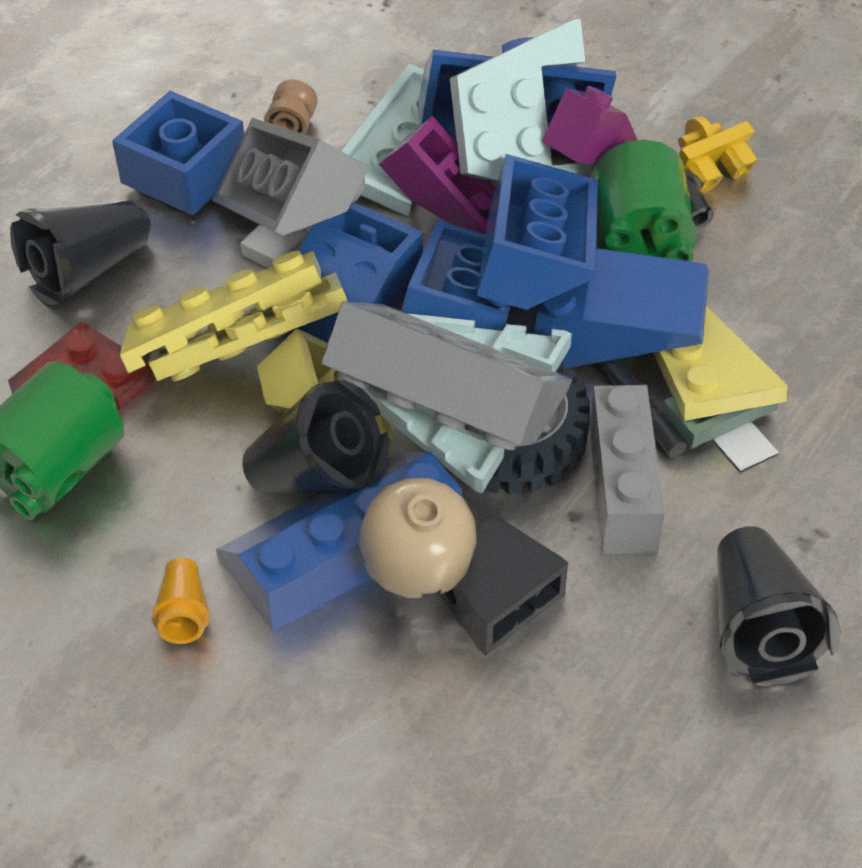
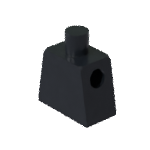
M491 517L476 528V547L466 575L451 590L440 594L441 590H439L438 594L479 650L486 656L565 595L568 562L500 517Z

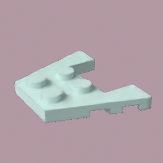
M581 19L565 22L542 35L536 36L511 50L450 78L459 163L462 175L497 183L505 155L510 154L591 178L590 175L594 164L573 163L553 166L550 146L542 142L548 129L541 67L574 65L585 62Z
M409 314L553 372H556L571 347L572 333L564 330L552 329V336L526 334V326L507 324L503 331L475 328V321ZM369 384L368 389H363L377 404L383 418L423 450L431 452L438 462L473 490L483 493L504 458L503 448L486 442L480 434L467 429L461 430L449 427L434 420L435 410L418 403L416 409L393 404L384 398L386 390Z

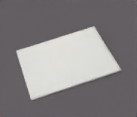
M752 422L713 439L740 471L779 453Z

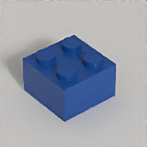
M168 91L112 140L120 182L179 210L194 215L215 195L244 135L243 121L178 93Z

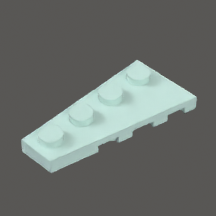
M410 63L342 150L345 154L369 166L364 176L365 186L361 196L409 217L413 201L402 192L378 164L405 137L419 127L418 101L424 70Z

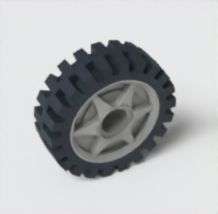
M563 361L556 370V373L572 379L569 390L535 443L521 446L516 444L515 450L504 449V458L487 484V491L498 493L501 484H508L509 494H521V486L527 483L531 493L542 490L544 479L551 486L560 482L562 472L569 475L575 469L577 460H581L589 433L590 400L587 397V389L583 381L578 382V374L571 367L563 371ZM469 424L465 426V429L482 436L485 434V431Z

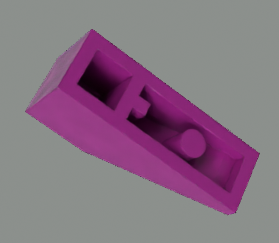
M587 86L585 92L571 89L565 90L542 142L578 163L595 165L596 161L609 149L624 142L636 141L638 139L626 113L610 105L613 97L597 88Z
M432 116L405 137L378 165L414 203L449 224L486 234L489 207L495 187L490 181L461 174L458 145Z

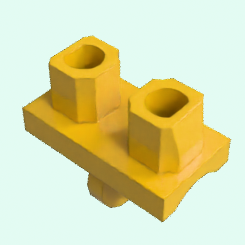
M695 116L686 122L685 135L678 139L681 148L679 157L683 161L684 170H688L699 177L702 194L712 190L723 178L717 165L723 163L731 177L737 179L751 172L758 160L748 144L755 130L748 121L722 131V127L718 122L710 124L703 116Z

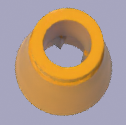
M176 558L166 564L165 573L151 615L152 623L157 629L159 636L173 644H187L201 637L210 621L199 567L196 562L188 558Z

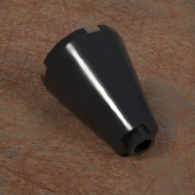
M132 201L30 208L19 211L16 214L20 219L11 223L10 238L15 261L20 272L23 273L29 270L37 283L29 286V288L44 303L56 305L66 301L146 245L151 231V222L146 211Z
M335 380L333 382L317 384L308 390L245 450L242 459L244 475L248 483L256 491L263 494L354 491L364 488L380 478L388 463L390 447L388 431L381 434L375 419L376 416L381 415L377 404L362 388L346 380Z
M754 526L742 527L731 531L720 541L717 548L720 650L730 673L737 678V672L750 676L752 683L760 686L789 684L813 674L819 669L816 661L828 649L831 656H833L839 648L842 630L833 608L766 530Z

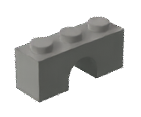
M647 385L594 386L589 430L593 468L599 467L600 473L598 518L602 554L658 553L665 513Z

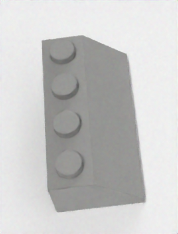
M251 118L212 201L285 236L347 212L351 203L360 197L364 189V176L369 166L320 139Z
M342 302L321 363L339 371L337 375L338 380H346L362 389H368L369 384L387 391L384 398L401 407L416 409L418 403L435 410L433 419L449 427L464 430L466 424L485 431L483 440L507 450H515L516 444L521 446L537 441L569 390L572 382L571 378L386 305Z

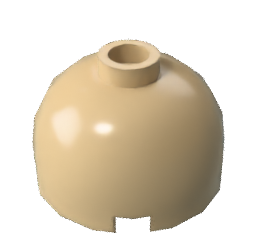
M406 478L386 486L369 504L360 526L359 548L361 547V553L365 559L364 566L369 576L385 590L406 598H422V595L426 593H435L441 590L440 594L451 590L466 575L476 547L475 519L465 499L448 485L429 478Z

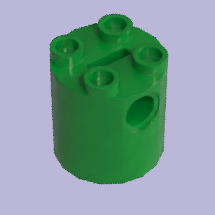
M645 139L624 142L609 149L596 161L590 175L591 178L598 180L597 225L600 248L692 262L693 249L697 243L696 225L692 220L690 195L683 161L677 152L662 142Z
M58 361L47 362L0 405V488L10 496L9 501L11 505L24 518L33 520L38 514L47 513L124 437V425L118 414L114 396L100 378L89 372L82 374L72 366Z

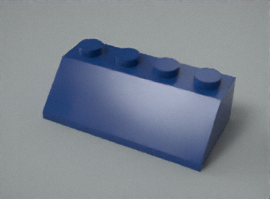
M433 49L424 66L418 101L419 126L433 116L451 137L457 138L450 78L493 58V56ZM569 65L541 67L548 127L566 89L585 92L587 86H591L611 96L616 80V71Z
M506 154L490 202L476 296L486 298L494 305L500 307L515 306L527 310L593 280L596 272L598 180Z
M401 451L389 457L380 478L364 488L354 491L323 492L216 549V553L274 633L371 579L364 566L365 559L361 553V547L359 548V531L369 504L386 486L406 478H429L448 485L461 497L462 488L431 452Z

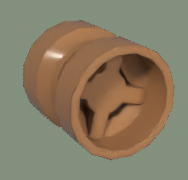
M290 79L281 82L277 86L264 122L305 135L310 124V118L313 116L318 103L315 91L308 84L300 80Z

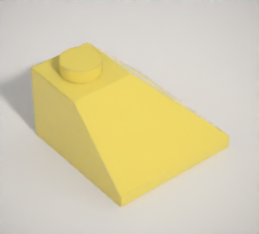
M296 328L257 365L265 403L278 412H286L315 385L338 380L337 375L339 371L321 364L328 343ZM381 415L376 416L375 419L380 433L388 431L390 443L393 442L395 439L390 423Z

